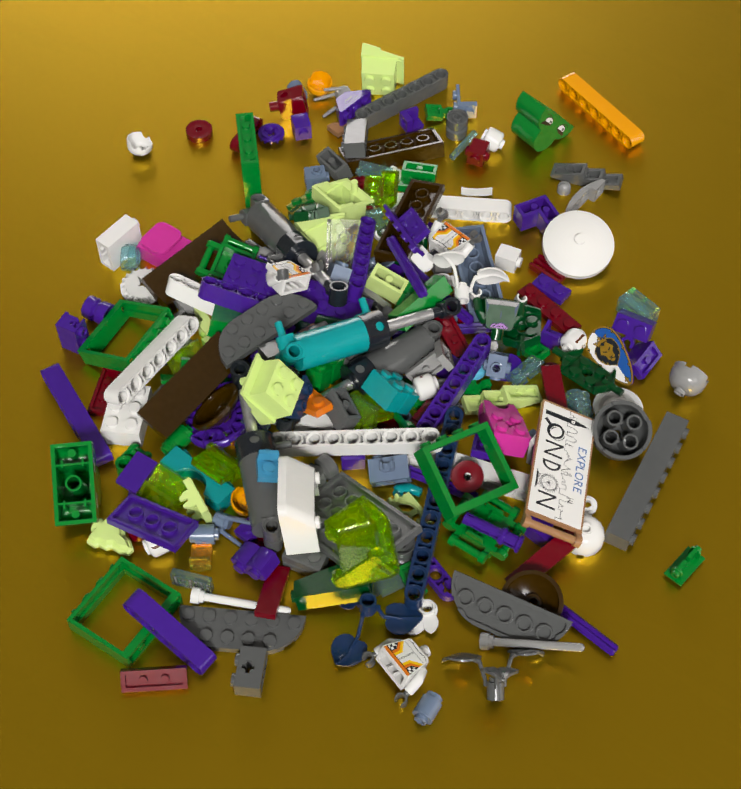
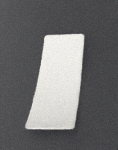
M461 187V195L489 196L492 195L493 188Z

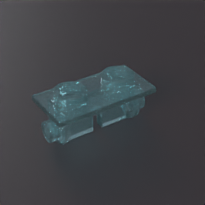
M360 160L356 174L359 177L374 176V179L390 184L393 168Z
M371 204L373 209L367 210L365 216L371 217L376 221L375 231L377 230V235L381 237V230H385L389 220H384L382 217L385 215L379 207L376 209Z
M531 355L512 370L505 379L512 382L511 385H525L528 382L527 377L532 379L540 373V367L543 366L544 361Z

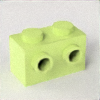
M377 263L369 275L365 287L396 304L409 281Z

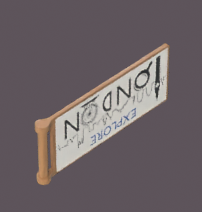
M543 399L541 401L524 512L520 526L533 528L571 543V546L579 548L583 541L582 528L594 441L591 430L593 419ZM531 516L574 532V536L535 521Z

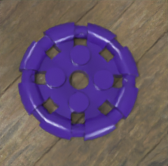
M239 397L231 418L215 428L197 431L192 426L193 417L198 408L186 420V425L193 429V435L190 437L191 442L204 449L211 447L214 450L228 447L231 445V442L246 433Z

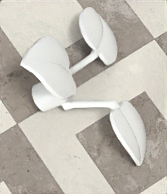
M447 251L433 255V262L436 266L440 268L451 266L453 268L454 276H449L446 273L435 275H444L450 286L454 288V297L460 301L461 305L469 303V293H473L475 281L482 285L509 282V277L504 271L494 267H487L477 271V275L473 277L469 287L467 283L460 282L455 265L464 262V256L461 253Z

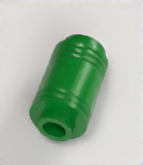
M180 425L161 444L160 449L166 456L175 446L182 450L191 443L190 437L193 435V429L188 425Z

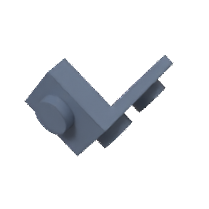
M456 84V90L452 92V99L456 100V102H453V110L461 109L468 114V118H476L477 101L461 102L459 84Z

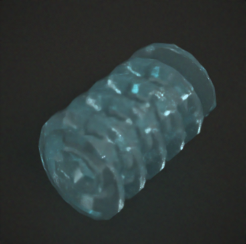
M580 389L568 390L565 394L568 409L593 419L589 392Z

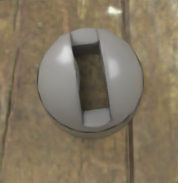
M561 181L557 186V193L561 196L570 194V183Z

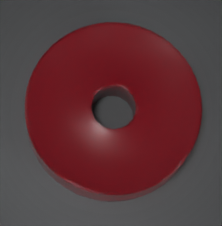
M205 120L192 121L186 127V136L194 143H204L210 140L213 135L212 125Z
M470 460L461 461L452 470V483L461 492H475L484 482L483 469L476 462ZM466 473L471 474V479L468 481L464 478Z

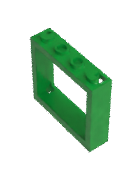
M253 112L236 114L246 208H250V197L253 194H262Z
M119 299L77 352L85 364L123 372L175 317L168 307ZM129 317L155 321L126 358L101 353Z
M479 421L472 423L468 426L469 429L463 430V428L457 429L452 432L450 437H447L446 434L435 439V443L425 442L419 445L420 449L414 453L445 521L519 488L487 421L479 424ZM477 433L502 486L455 506L430 452Z
M121 556L114 565L110 566L106 575L99 578L93 590L83 597L80 605L71 611L72 614L67 618V622L72 631L128 668H131L154 640L155 636L143 626L124 651H121L82 625L125 574L166 599L161 606L172 616L180 608V605L183 604L181 593Z

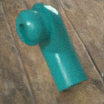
M408 482L400 483L393 487L394 491L392 494L395 496L398 493L402 496L403 492H410V494L420 497L423 488Z

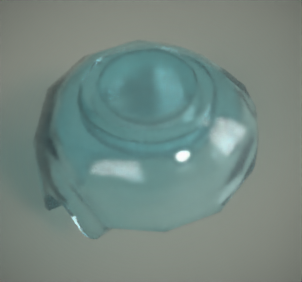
M125 244L121 248V270H136L142 260L141 252L136 245Z

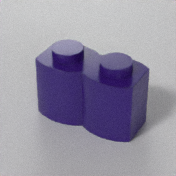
M245 541L231 558L234 564L233 568L238 573L249 574L254 580L260 579L266 581L280 563L274 551L266 547H260L250 541Z

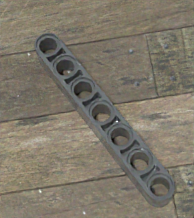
M442 68L436 69L355 111V119L367 118L369 129L400 113V111L420 103L447 88L448 71Z

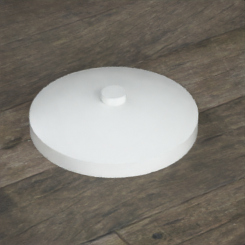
M568 211L556 216L546 227L542 238V251L547 263L557 273L568 278L586 279L599 274L607 267L614 252V237L608 225L598 216L586 211Z

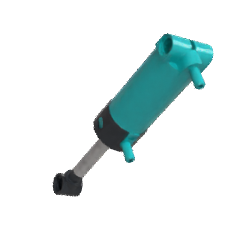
M362 297L358 300L362 310L361 314L297 334H286L282 321H277L274 325L278 334L275 340L279 352L276 354L275 359H280L287 367L294 365L298 371L307 370L363 352L366 353L387 347L391 339L390 331L434 318L450 319L460 313L462 306L457 298L449 297L442 302L436 303L435 307L386 320L381 311H370L366 298Z

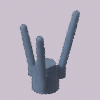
M217 511L213 516L212 524L219 528L220 534L241 547L242 543L227 533L225 529L229 530L233 522L250 525V521L246 520L247 518Z

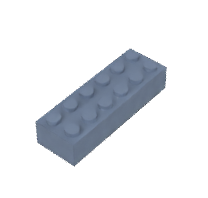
M483 224L455 227L468 237L472 230L478 232L475 238L479 234L482 235V241L474 244L475 247L464 259V262L455 265L460 282L467 283L469 287L478 270L487 267L495 268ZM475 281L473 293L478 295V289H481V299L482 296L503 298L499 283L482 285ZM469 293V303L465 304L466 310L474 316L473 323H476L479 320L475 314L473 300L470 298Z

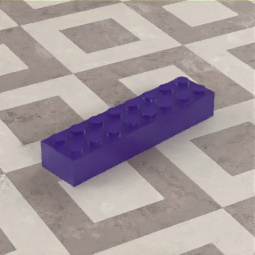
M236 253L233 254L222 281L269 297L278 294L272 287L267 285L266 273L268 270L265 263ZM310 279L308 290L291 293L303 296L317 305L315 312L301 320L310 324H315L318 314L346 320L362 313L359 302H352L348 299L347 304L343 307L331 306L328 303L329 296L326 294L325 288L318 281ZM366 298L371 311L374 300Z

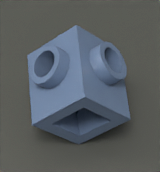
M324 165L304 167L306 190L312 189V186L326 181L330 182L329 172H325Z
M491 350L489 358L485 360L483 370H486L485 376H490L489 379L501 381V378L505 379L506 374H510L512 363H508L510 354Z

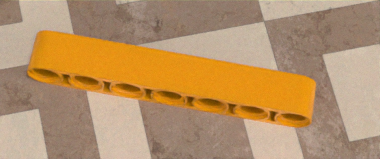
M572 72L558 80L559 88L626 148L630 149L644 141V134L641 129L576 73Z

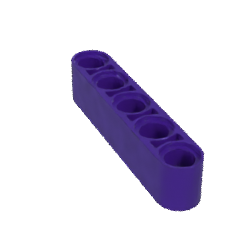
M210 276L202 278L198 297L202 300L240 313L246 312L269 297Z
M138 588L124 602V609L199 675H203L217 659L212 650L143 590Z

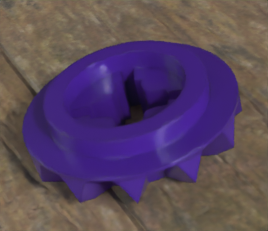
M275 123L265 124L258 130L259 139L264 141L265 144L268 142L271 145L273 142L278 143L279 140H283L285 135L283 127Z

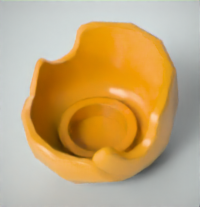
M322 70L314 71L307 81V89L313 95L319 97L328 94L329 91H324V88L332 87V77Z
M238 486L231 493L230 504L238 515L249 516L243 486Z

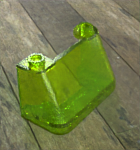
M364 495L324 521L325 536L329 541L336 543L341 570L335 569L332 572V582L337 588H353L393 578L400 573L390 521L386 514Z

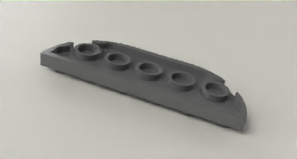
M276 294L259 302L230 321L221 332L219 356L226 369L230 368L231 364L235 361L242 360L258 349L257 346L277 337L275 322L282 321L286 331L315 312L317 305L311 300L296 294L283 296Z
M454 570L451 592L459 613L468 622L501 638L558 641L569 631L573 624L571 620Z
M180 605L179 608L181 624L212 651L240 653L241 645L267 648L268 655L284 650L286 646L296 641L306 623V616L277 613L276 620L255 617L254 611Z

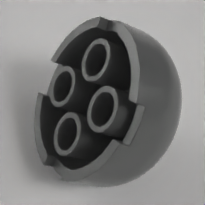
M618 400L605 405L596 413L591 424L594 438L593 444L603 456L616 461H626L637 457L646 450L652 438L651 420L649 421L648 416L642 410L643 408L630 401Z

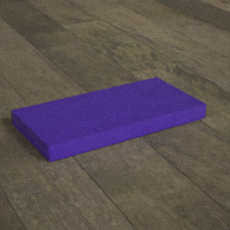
M130 493L106 518L107 524L174 553L178 551L199 526L197 520L133 493Z

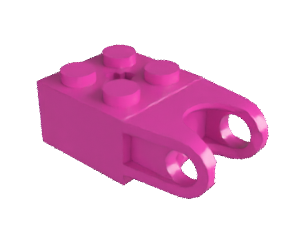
M482 399L478 409L479 424L488 422L503 455L524 458L532 438L516 407L512 404H507L506 408L502 409L494 406L489 400Z

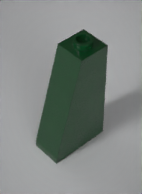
M337 564L295 580L294 590H291V600L293 603H296L299 611L359 602L362 594H373V572L360 582Z

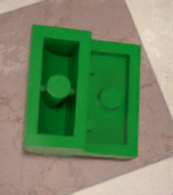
M404 160L398 191L405 192L411 179L436 183L438 165Z

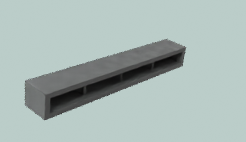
M668 411L666 412L606 530L604 542L624 551L627 550L629 545H634L638 536L635 532L637 529H642L645 522L643 516L645 513L649 514L653 506L651 500L652 498H657L661 489L658 486L660 483L664 484L668 475L666 470L667 468L671 469L674 464L675 458L673 455L674 453L679 454L682 447L680 441L681 439L685 440L690 429L687 428L689 420Z

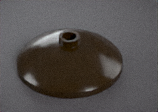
M229 383L214 391L196 411L192 426L197 431H206L227 422L231 418L239 397L238 387L233 383Z
M537 570L518 572L509 578L502 588V591L527 602L535 598L537 600L536 606L559 616L562 615L564 608L562 590L558 583L544 572Z

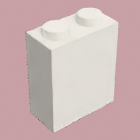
M125 214L95 239L101 263L113 271L138 251L137 245L141 241L142 235L137 219Z

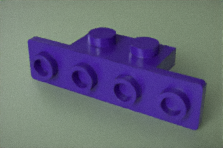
M384 204L383 207L387 211L384 214L391 222L394 221L392 224L398 232H402L400 234L402 239L406 243H410L408 245L410 250L414 254L418 252L423 257L425 253L418 243L431 232L412 207L398 218L395 212Z

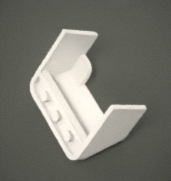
M279 456L277 511L286 555L320 552L317 529L321 528L320 516L315 514V496H320L318 484H320V473L316 472L314 467L292 457Z

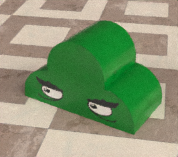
M522 91L516 102L518 113L513 119L511 130L537 152L548 148L555 139L564 138L574 128L572 124L525 91Z
M83 441L50 445L55 527L98 523L102 492L93 442Z

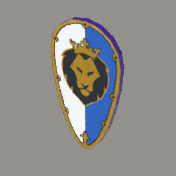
M607 326L592 330L588 335L586 343L589 357L594 363L611 374L615 369L616 382L626 386L632 385L634 382L633 365L620 335L613 328Z

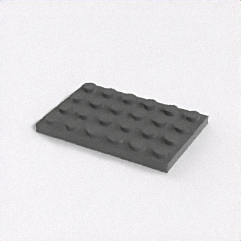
M342 471L319 488L320 496H315V514L320 516L321 528L317 529L320 551L360 582L423 532L420 524Z

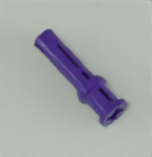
M468 511L462 520V524L495 539L498 545L501 546L503 544L513 549L515 553H518L525 539L523 535L518 536L510 532L509 528L497 527Z

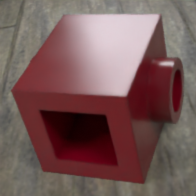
M474 138L471 145L467 146L465 150V156H467L466 163L483 167L485 161L488 162L490 157V142Z

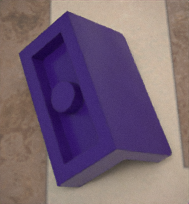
M654 341L636 343L629 352L634 375L638 380L644 379L662 356Z
M137 451L116 479V483L129 490L128 495L133 493L139 496L156 473L158 462Z

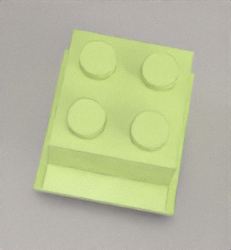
M362 43V90H371V95L385 96L396 90L397 83L404 85V57L382 51L380 47Z
M344 178L312 186V199L316 204L319 203L329 207L330 214L345 213L344 230L359 222L361 217L366 214V205L374 203V199L358 187L356 179L349 180Z
M344 212L330 214V217L294 222V225L315 244L318 253L323 250L331 260L338 259L345 254L347 233L344 230Z
M256 353L247 376L239 380L240 384L243 385L240 394L251 408L252 415L260 425L273 424L276 422V419L292 415L304 381L280 359L264 361L259 353Z

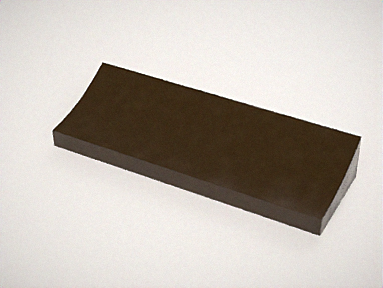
M434 127L367 141L366 158L345 159V152H342L341 147H338L340 157L348 164L353 176L381 171L391 166H403L404 160L422 162L445 157L444 141Z
M411 179L394 211L395 214L400 218L412 207L424 223L428 225L445 191V185ZM389 221L374 249L376 264L397 261L386 241L387 237L392 235L396 237L409 260L413 254L408 247L410 243H406L400 236L402 232H398L392 225L394 221Z
M221 219L140 281L160 306L167 307L176 300L165 293L170 274H180L197 283L202 280L203 277L196 275L194 272L196 267L200 265L208 240L221 244L225 235L228 234L231 235V238L241 242L244 241ZM213 250L206 270H211L218 251Z
M218 331L137 412V415L164 440L231 374L230 368H225L219 356V338L221 334Z

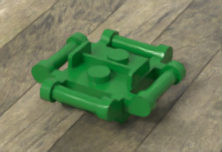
M226 234L221 244L211 240L207 241V248L203 258L194 273L200 277L210 276L222 280L234 253L265 264L267 263L256 258L260 247L256 245L253 247ZM213 250H216L218 253L211 270H206Z
M485 489L481 495L490 491ZM464 493L458 505L474 499V497L469 493ZM498 498L470 510V513L497 527L509 528V531H513L512 533L518 536L523 535L527 530L520 526L519 522H514L521 509L516 506L512 507ZM503 511H505L506 513H508V514H510V515H509L508 517H505V516L503 515V514H504ZM460 515L442 522L446 529L453 532L447 544L465 551L475 557L477 562L484 564L491 556L501 561H505L508 557V552L511 548L505 545L498 548L499 545L495 539L465 524H456L455 522Z

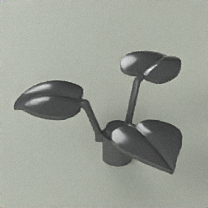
M528 648L507 650V653H510L507 666L499 668H483L481 655L467 652L455 653L444 657L442 663L447 660L477 663L483 678V686L487 687V700L503 701L504 687L507 686V679L519 673V669L511 668L513 658L537 654L544 657L545 652ZM485 673L491 675V676L489 677V680H487V677H486V674H485Z

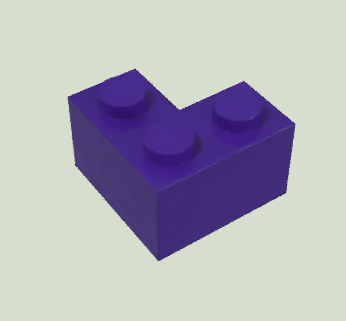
M542 195L514 205L513 221L520 231L537 226L542 235H544L548 224L560 214L548 197Z

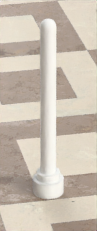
M193 586L190 595V603L193 604L207 601L255 610L258 602L206 593V590ZM280 605L278 613L290 614L291 608Z

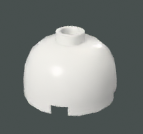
M584 515L583 541L579 548L571 552L572 554L589 557L596 554L602 548L605 532L601 522L595 517Z

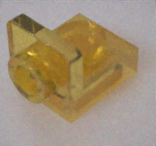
M212 544L191 545V557H189L191 570L203 572L212 569Z

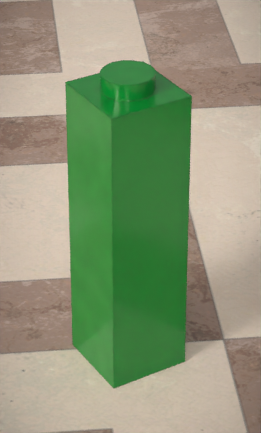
M433 275L424 283L428 295L419 298L416 292L412 293L387 315L389 319L435 307L436 303L441 302L453 291L444 275ZM413 325L407 326V327H404V328H400V329H397V330L407 331V330L410 329Z

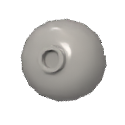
M676 361L669 373L670 385L674 389V393L680 397H684V395L689 397L696 396L705 389L709 382L707 381L708 377L694 365L691 368L685 366L687 362Z

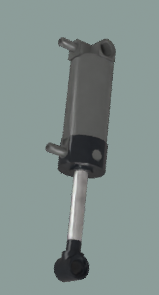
M253 194L250 197V208L241 209L239 214L228 217L229 222L241 220L274 253V255L267 256V262L270 260L275 262L289 260L302 268L312 266L311 263L317 259L318 251L315 244L269 202V199L263 194ZM323 270L312 275L325 288V292L329 296L328 303L331 306L343 307L347 304V283L333 281Z
M436 320L417 323L414 325V328L390 340V344L387 347L370 351L352 361L345 358L344 365L340 369L342 382L332 388H346V391L359 400L367 397L368 394L361 386L373 369H385L390 373L394 371L402 376L409 368L435 349L434 343L441 337L442 324ZM330 389L324 391L321 395L327 396L326 394H328ZM276 419V428L280 432L293 431L295 425L301 419Z
M238 360L231 364L230 373L232 383L239 389V399L246 433L240 435L235 440V453L240 468L251 531L254 536L263 538L266 548L276 553L283 547V536L277 511L278 483L257 482L256 458L259 450L291 448L292 442L291 440L275 442L270 432L258 430L256 419L251 413V408L240 394L243 385L240 384L239 380L247 376L250 367L247 362Z

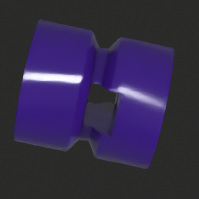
M90 295L82 305L81 314L84 318L100 324L114 307V304L107 301L102 302L100 298Z

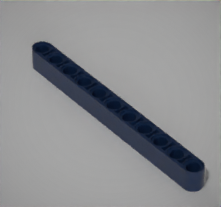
M453 406L447 409L440 436L445 434L452 435L453 431L463 427V411L461 408ZM459 441L444 446L440 452L436 453L434 462L447 489H449ZM429 487L420 522L423 532L416 539L404 591V604L409 610H418L423 605L442 521V513L439 507L431 505L436 503ZM428 521H433V522H435V523H434V524H427L426 522H428ZM429 539L431 542L425 543L422 540ZM421 557H423V558H426L427 560H426V561H419L418 559L421 558ZM420 576V577H422L423 579H422V580H415L414 577ZM411 595H416L419 598L412 600L409 597Z

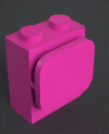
M159 222L141 238L137 245L139 258L158 267L192 241L183 237L180 230L165 222Z

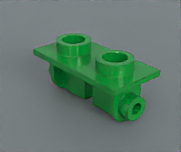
M695 545L690 548L688 546L664 572V575L681 587L705 560L701 556V547Z

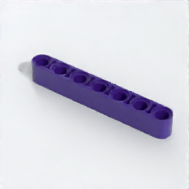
M368 216L361 217L356 232L350 265L352 273L348 282L347 298L352 302H359L358 300L362 298L366 285L376 221Z
M479 333L473 338L418 421L416 428L432 427L440 431L447 409L456 406L490 353L491 338L488 334Z
M59 363L40 370L47 387L79 442H93L96 465L99 467L114 460L108 445Z

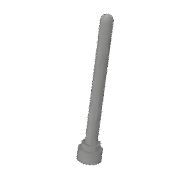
M481 632L479 638L480 650H490L494 646L582 652L585 649L582 643L495 638L494 635Z

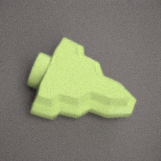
M99 518L98 523H93L91 527L92 533L89 535L87 544L95 549L100 547L105 551L113 549L118 554L127 556L134 552L131 540L126 537V531L107 524V519Z

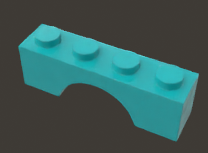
M175 446L160 460L162 472L175 482L188 477L202 482L206 486L203 493L205 504L215 512H224L231 505L230 499L231 493L235 489L234 485L229 481L225 482L214 470L210 471L202 461L195 460L187 450H182Z

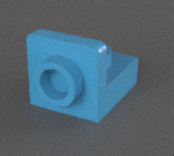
M264 449L258 451L256 458L257 482L278 483V450Z

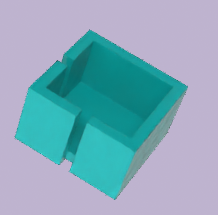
M373 369L361 386L385 411L397 412L399 414L407 415L420 397L412 385L402 380L403 377L399 373L394 371L390 373L385 369Z

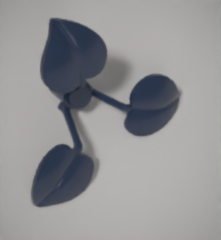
M372 593L362 594L359 602L339 605L345 610H351L357 606L361 614L355 638L350 634H342L333 640L331 653L334 664L341 667H350L362 661V654L367 651V644L360 641L359 638L365 617H371L378 611L380 616L386 619L385 626L388 631L396 635H404L411 632L422 621L423 615L418 610H409L402 603L388 605L385 615L381 610V606L377 605V599Z

